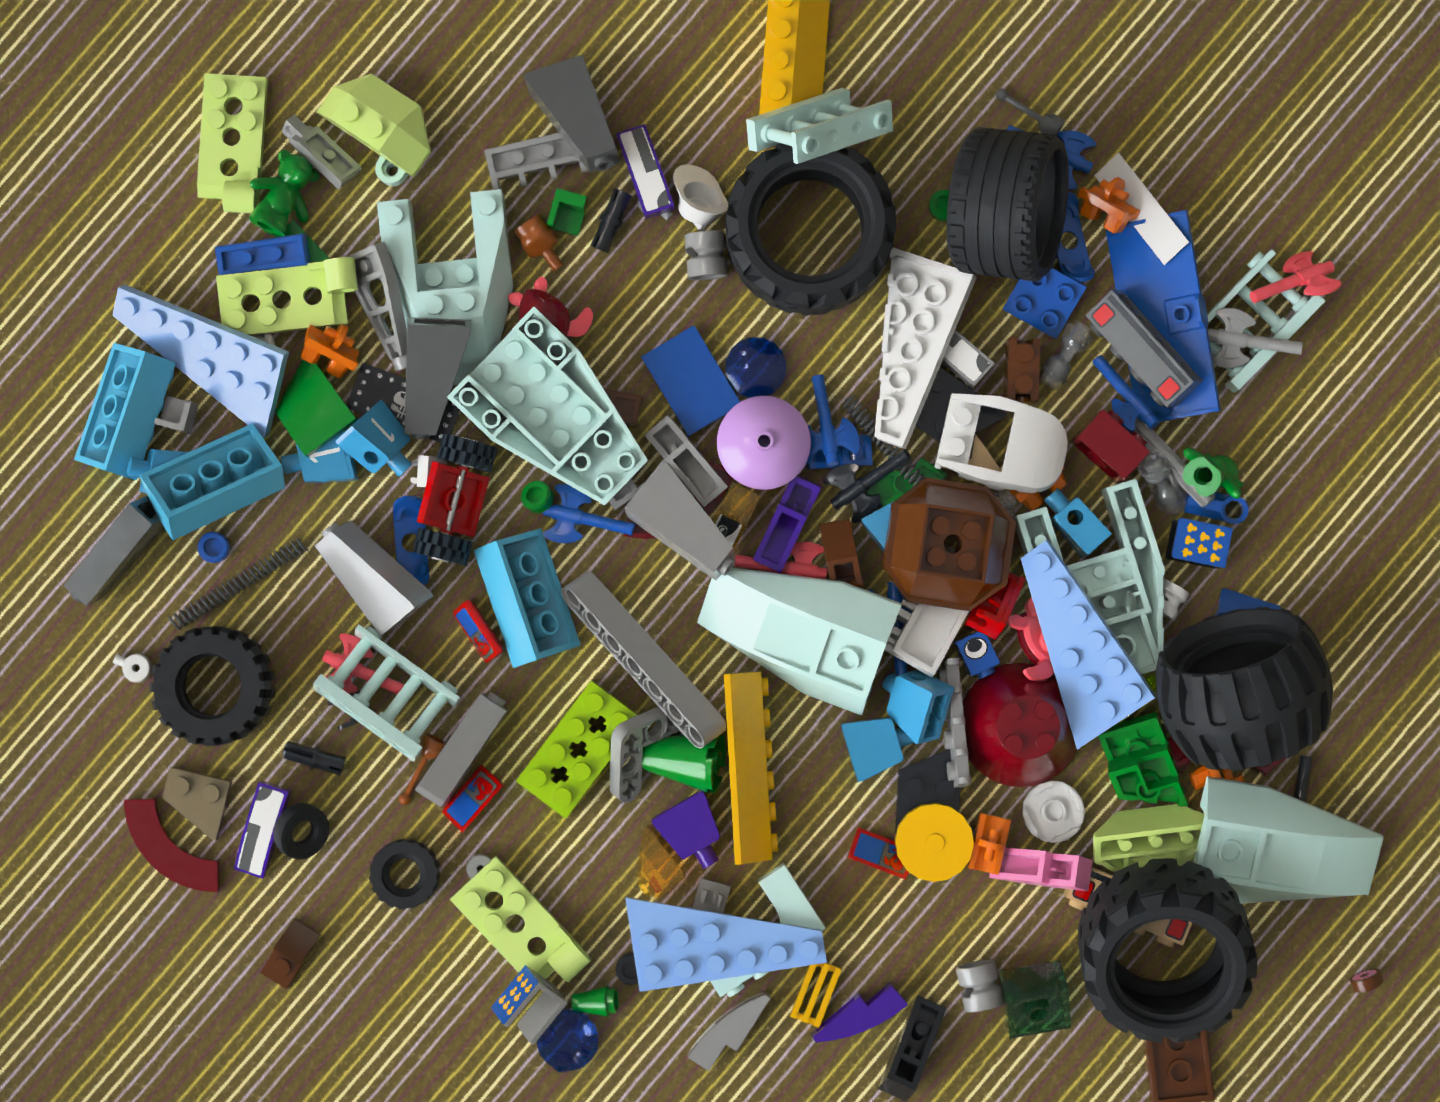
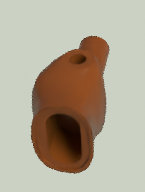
M540 213L513 231L530 258L543 256L553 272L563 266V263L553 250L559 240L558 235L552 228L547 226Z

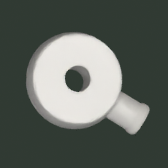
M140 653L131 654L127 658L116 654L113 660L114 664L122 666L124 676L134 683L145 681L152 671L150 660ZM136 665L140 667L138 672L135 670Z

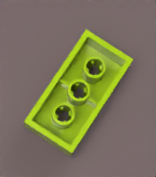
M591 680L517 778L516 782L566 819L610 761L611 736L614 729L620 723L639 714L594 680ZM602 716L606 720L603 723L607 726L605 731L601 729L596 732L591 729L593 724L590 723L591 718L597 719ZM583 741L587 745L584 749L588 752L586 756L580 754L576 757L572 753L574 750L571 748L572 743L579 744ZM554 767L556 769L565 767L568 770L566 773L569 776L568 780L561 779L559 782L554 779L555 773H553Z

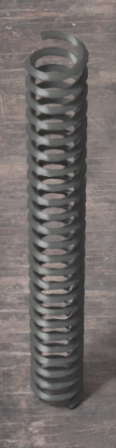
M855 394L845 399L846 403L843 409H848L847 414L852 413L851 419L856 418L855 423H860L859 428H864L863 433L869 432L867 437H872L871 442H876V447L881 446L880 451H885L884 456L889 455V460L900 447L896 446L890 450L894 445L888 444L886 446V442H881V440L874 437L875 424L870 428L869 426L875 421V418L866 422L871 413L861 418L867 412V409L865 408L857 413L863 407V404L853 409L859 402V399L850 403L855 397ZM909 460L896 470L902 469L900 475L905 474L904 480L909 479L908 484L915 486L922 480L924 474L916 477L920 473L919 469L911 473L916 468V465L906 469L912 463V460Z
M296 537L295 540L300 550L290 540L294 552L285 544L289 556L282 547L279 549L284 559L274 550L279 563L272 554H269L274 567L264 557L268 569L260 560L258 561L263 573L254 563L253 567L258 576L248 567L253 580L243 570L242 572L248 583L237 573L242 584L241 586L235 577H232L237 590L227 580L231 592L223 583L221 584L226 596L217 586L216 590L221 599L215 594L214 590H211L216 603L208 593L205 594L211 607L200 596L205 606L204 609L198 600H195L200 613L190 603L195 616L186 606L184 607L190 620L180 609L179 613L185 623L181 621L177 613H174V617L177 619L179 626L173 621L171 616L168 619L175 628L182 630V626L187 627V624L192 623L193 619L198 620V616L203 617L204 613L208 614L209 609L214 610V606L219 607V603L224 604V601L229 600L230 596L235 597V593L240 594V589L245 591L246 586L251 587V583L256 584V579L261 581V578L266 577L267 573L272 574V570L277 571V566L282 568L283 563L287 564L288 560L293 561V556L298 558V553L303 554L304 550L309 551V549Z

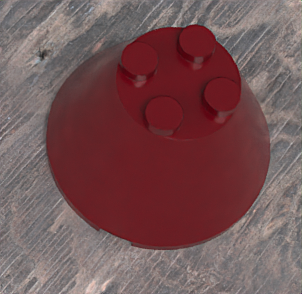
M1010 663L994 668V673L978 679L973 684L962 701L969 761L989 779L1007 786L1028 787L1044 783L1061 773L1077 752L1055 674L1053 673L1047 681L1036 682L1029 680L1023 673L1024 669L1036 666L1035 664Z

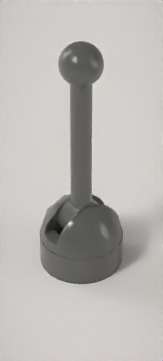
M1001 88L996 92L998 100L1007 101L1037 120L1041 133L1057 135L1066 121L1055 114H1047L1042 117L1009 96L1006 89Z

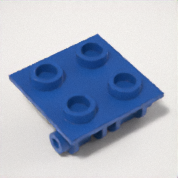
M1051 268L1037 282L1020 279L1002 310L1057 339L1087 286Z

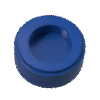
M206 533L198 542V553L207 562H222L230 553V542L221 533Z

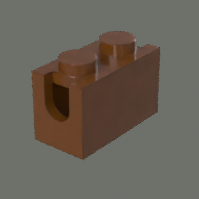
M1009 337L1005 341L1003 397L1023 404H1035L1038 402L1040 338L1017 340V338ZM1015 394L1028 395V396H1015Z

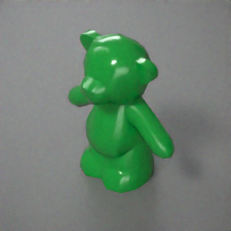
M281 150L278 153V159L280 160L278 177H261L250 181L251 188L269 189L270 191L252 211L249 220L266 233L276 237L285 236L288 217L293 210H295L296 216L301 223H306L309 220V213L299 190L307 186L309 182H315L319 179V173L313 170L309 161L301 155L290 154L287 150Z
M1193 448L1184 449L1183 455L1190 462L1184 468L1182 478L1186 484L1194 486L1199 495L1207 497L1214 494L1219 488H1225L1231 497L1236 499L1241 497L1240 488L1244 483L1238 479L1239 469L1237 463L1227 455L1211 456L1208 453L1204 455Z

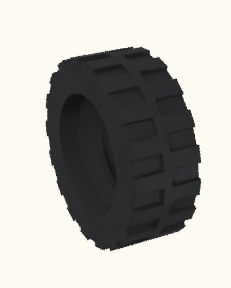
M399 839L380 849L373 858L374 860L369 869L371 871L369 881L372 883V890L378 895V899L381 902L387 903L389 907H397L404 910L406 908H415L427 901L437 889L440 878V865L434 856V852L430 851L424 843H419L414 839ZM407 858L413 860L420 869V879L410 889H400L390 879V868L399 859Z

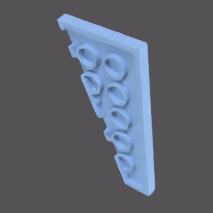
M125 284L118 287L113 316L164 358L176 362L175 366L243 422L247 425L253 423L263 438L270 435L289 351Z
M1046 540L1021 557V562L1076 748L1079 749L1157 696L1049 540Z
M625 897L640 992L827 963L822 930Z

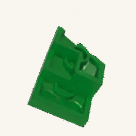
M302 359L275 412L300 450L308 458L353 425L357 419L317 362L316 364H311Z
M1157 711L1117 723L1098 735L1108 760V775L1118 799L1130 801L1143 800L1156 804L1158 801L1178 803V806L1182 807L1188 806L1185 789Z

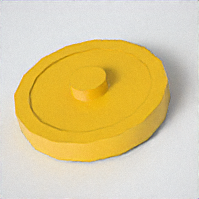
M936 802L922 804L909 811L899 823L895 836L897 856L905 869L918 879L931 882L949 880L960 873L971 859L974 847L972 829L964 816L951 806Z

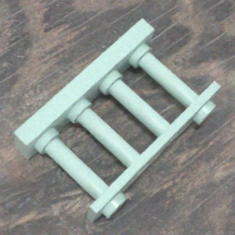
M844 88L746 119L749 150L758 152L776 146L779 143L792 146L793 160L796 164L893 131L891 100H884L863 108L851 106L850 90Z
M1271 249L1264 255L1258 252L1248 262L1247 266L1251 269L1207 315L1209 322L1216 316L1225 325L1216 311L1225 308L1229 301L1238 294L1272 327L1270 330L1274 334L1270 338L1288 340L1325 300L1321 296H1310L1309 298L1305 294L1301 296L1294 288L1282 292L1281 294L1293 305L1291 308L1295 311L1287 320L1284 317L1280 318L1263 301L1253 303L1250 299V292L1252 290L1246 284L1258 272L1270 283L1284 279L1267 263L1276 254ZM1247 328L1243 330V332L1253 335ZM1210 342L1211 353L1213 356L1217 354L1222 349V347L1219 344H1217V342ZM1248 347L1250 349L1249 353L1252 355L1250 361L1238 367L1226 368L1229 371L1227 375L1230 379L1225 385L1233 393L1240 390L1277 351Z
M358 624L355 628V636L361 640L333 676L329 675L328 678L322 674L318 676L313 683V690L415 762L423 748L419 745L421 741L419 739L446 702L454 708L456 707L460 699L456 695L458 690L444 680L441 683L381 641L382 636L372 627L367 626L363 628ZM371 647L384 656L385 660L360 693H355L352 697L343 690L345 687L343 683ZM398 666L411 677L384 713L380 712L377 715L368 708L370 705L368 701L393 668ZM420 684H423L436 695L409 731L405 730L402 733L393 726L395 724L394 719Z

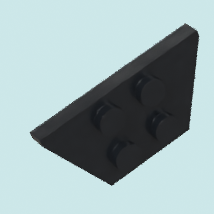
M941 367L937 372L915 426L939 444L950 395L952 393L980 395ZM981 405L975 433L1000 421L1007 413L1001 409Z
M950 749L898 770L895 833L904 816L922 804L936 802L949 805L959 812L960 788H954L953 780L949 781L947 777V762H951Z

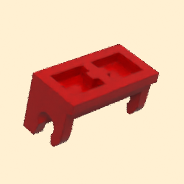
M1009 572L1007 585L973 608L965 625L996 640L1008 622L1026 578L1018 577Z

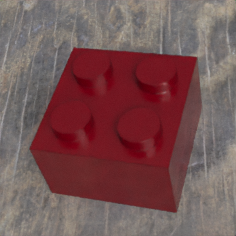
M1103 409L1094 414L1070 442L1110 479L1117 483L1125 480L1150 451L1145 447L1147 442L1135 431L1130 434L1121 426L1124 421L1115 412L1109 410L1107 413Z

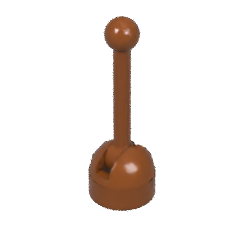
M424 733L420 741V746L423 747L421 752L423 758L405 793L399 796L400 804L408 805L411 802L410 795L428 760L437 758L446 742L432 734Z

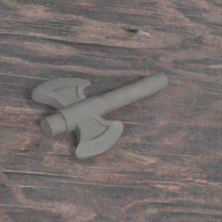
M1221 308L1216 311L1217 315L1224 321L1225 329H1208L1209 341L1223 345L1222 349L1212 356L1213 365L1219 367L1233 368L1249 362L1250 358L1244 355L1240 348L1251 347L1299 355L1302 352L1303 342L1249 335L1243 332L1246 327L1254 326L1256 321L1246 312L1236 308Z

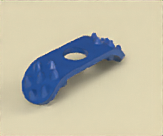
M1068 192L1063 233L1070 232L1074 234L1077 239V245L1074 249H1066L1060 242L1057 260L1061 273L1078 282H1086L1094 278L1095 270L1088 257L1078 212L1079 200L1074 193Z
M402 496L393 503L396 560L425 586L429 582L428 556L406 551L402 546V539L406 534L412 533L417 535L418 528L426 529L425 524L417 522L422 499L417 496Z

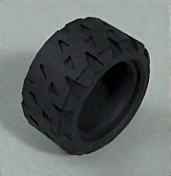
M782 143L777 144L774 149L762 152L747 165L745 172L737 179L729 197L726 213V245L731 263L739 274L740 280L756 297L765 300L766 304L787 313H802V315L826 314L837 308L840 310L857 301L873 286L881 275L893 248L896 232L895 205L893 206L891 191L882 174L879 171L876 172L870 160L852 147L849 149L843 148L796 164L793 160L792 146ZM802 180L825 182L839 189L853 203L861 223L860 246L852 258L835 271L816 276L799 275L779 266L765 251L757 227L759 214L766 201L777 190L790 183Z
M1174 858L1151 859L1144 867L1140 868L1137 862L1115 872L1110 883L1104 880L1090 895L1087 908L1084 907L1078 925V947L1087 994L1095 1009L1102 1012L1106 1021L1124 1033L1130 1030L1139 1039L1162 1043V1038H1169L1176 1043L1200 1038L1199 1032L1204 1030L1214 1032L1233 1018L1231 1010L1233 1008L1241 1010L1253 990L1251 979L1257 976V953L1245 907L1240 903L1237 892L1222 877L1215 879L1212 870L1190 861L1179 866ZM1157 920H1186L1203 927L1215 937V947L1206 962L1191 974L1174 980L1155 981L1139 977L1124 968L1116 959L1122 943L1131 933L1141 926Z

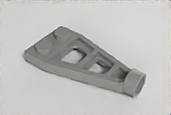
M384 241L347 257L355 258L358 290L354 292L389 359L392 360L395 371L406 368L407 328L396 273L392 264V256L387 250ZM379 279L383 284L386 297L384 306L377 304L370 291L369 284L373 280ZM383 313H390L394 335H392L382 316Z

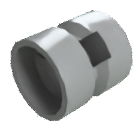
M699 231L684 235L686 254L691 256L686 261L689 280H711L727 276L726 258L721 256V253L725 250L723 231Z
M994 959L974 961L956 967L959 986L965 988L961 993L965 1012L989 1010L1004 1004L1001 986L995 984L999 976Z

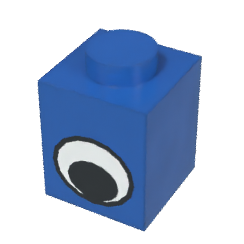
M976 631L953 642L969 676L977 674L978 678L981 679L995 672L994 666L999 664L1000 661L987 635Z

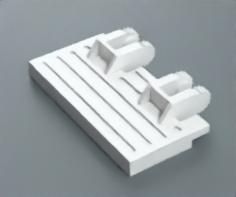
M944 544L946 551L949 553L956 550L952 546L948 547ZM903 599L901 602L902 606L911 610L912 613L910 614L902 608L900 609L897 620L904 623L901 630L894 626L885 651L932 678L969 611L910 603Z

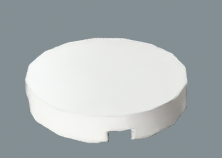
M1052 780L1033 787L1026 795L1022 807L1024 824L1031 834L1042 841L1052 843L1066 841L1079 831L1085 814L1082 798L1077 791L1064 782Z

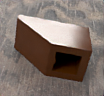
M850 518L819 524L830 580L843 581L856 587L863 586Z

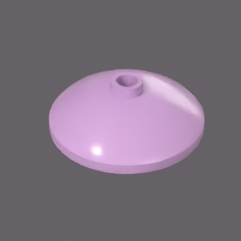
M772 396L751 397L735 405L722 420L717 435L719 459L727 473L740 484L759 490L778 488L792 481L804 468L811 447L810 432L800 412L790 403ZM765 435L769 437L770 444L767 447L759 445L758 439L760 436Z

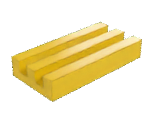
M829 963L809 965L790 1017L797 1018L802 1022L819 1028L842 969ZM816 966L821 967L822 969L803 1014L799 1012ZM828 971H831L833 973L816 1017L813 1018L811 1017L812 1010Z

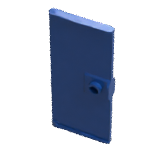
M1188 210L1167 214L1189 243L1165 265L1134 227L1135 225L1145 223L1146 219L1127 223L1121 233H1112L1105 229L1116 290H1123L1203 380L1177 406L1171 407L1172 411L1170 414L1154 412L1160 422L1221 411L1207 329L1209 321L1205 299L1201 293ZM1128 364L1132 390L1141 396L1140 387L1142 385L1148 386L1145 382L1140 383L1130 373L1132 368Z

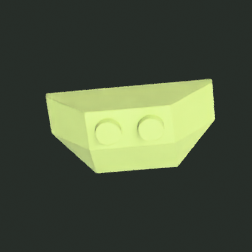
M373 74L334 86L316 111L317 114L413 178L431 154L422 107Z
M1178 804L1117 811L1094 833L1093 860L1096 864L1103 865L1114 873L1137 862L1139 868L1144 867L1151 859L1174 858L1179 866L1188 861L1193 862L1205 814L1185 806H1178Z

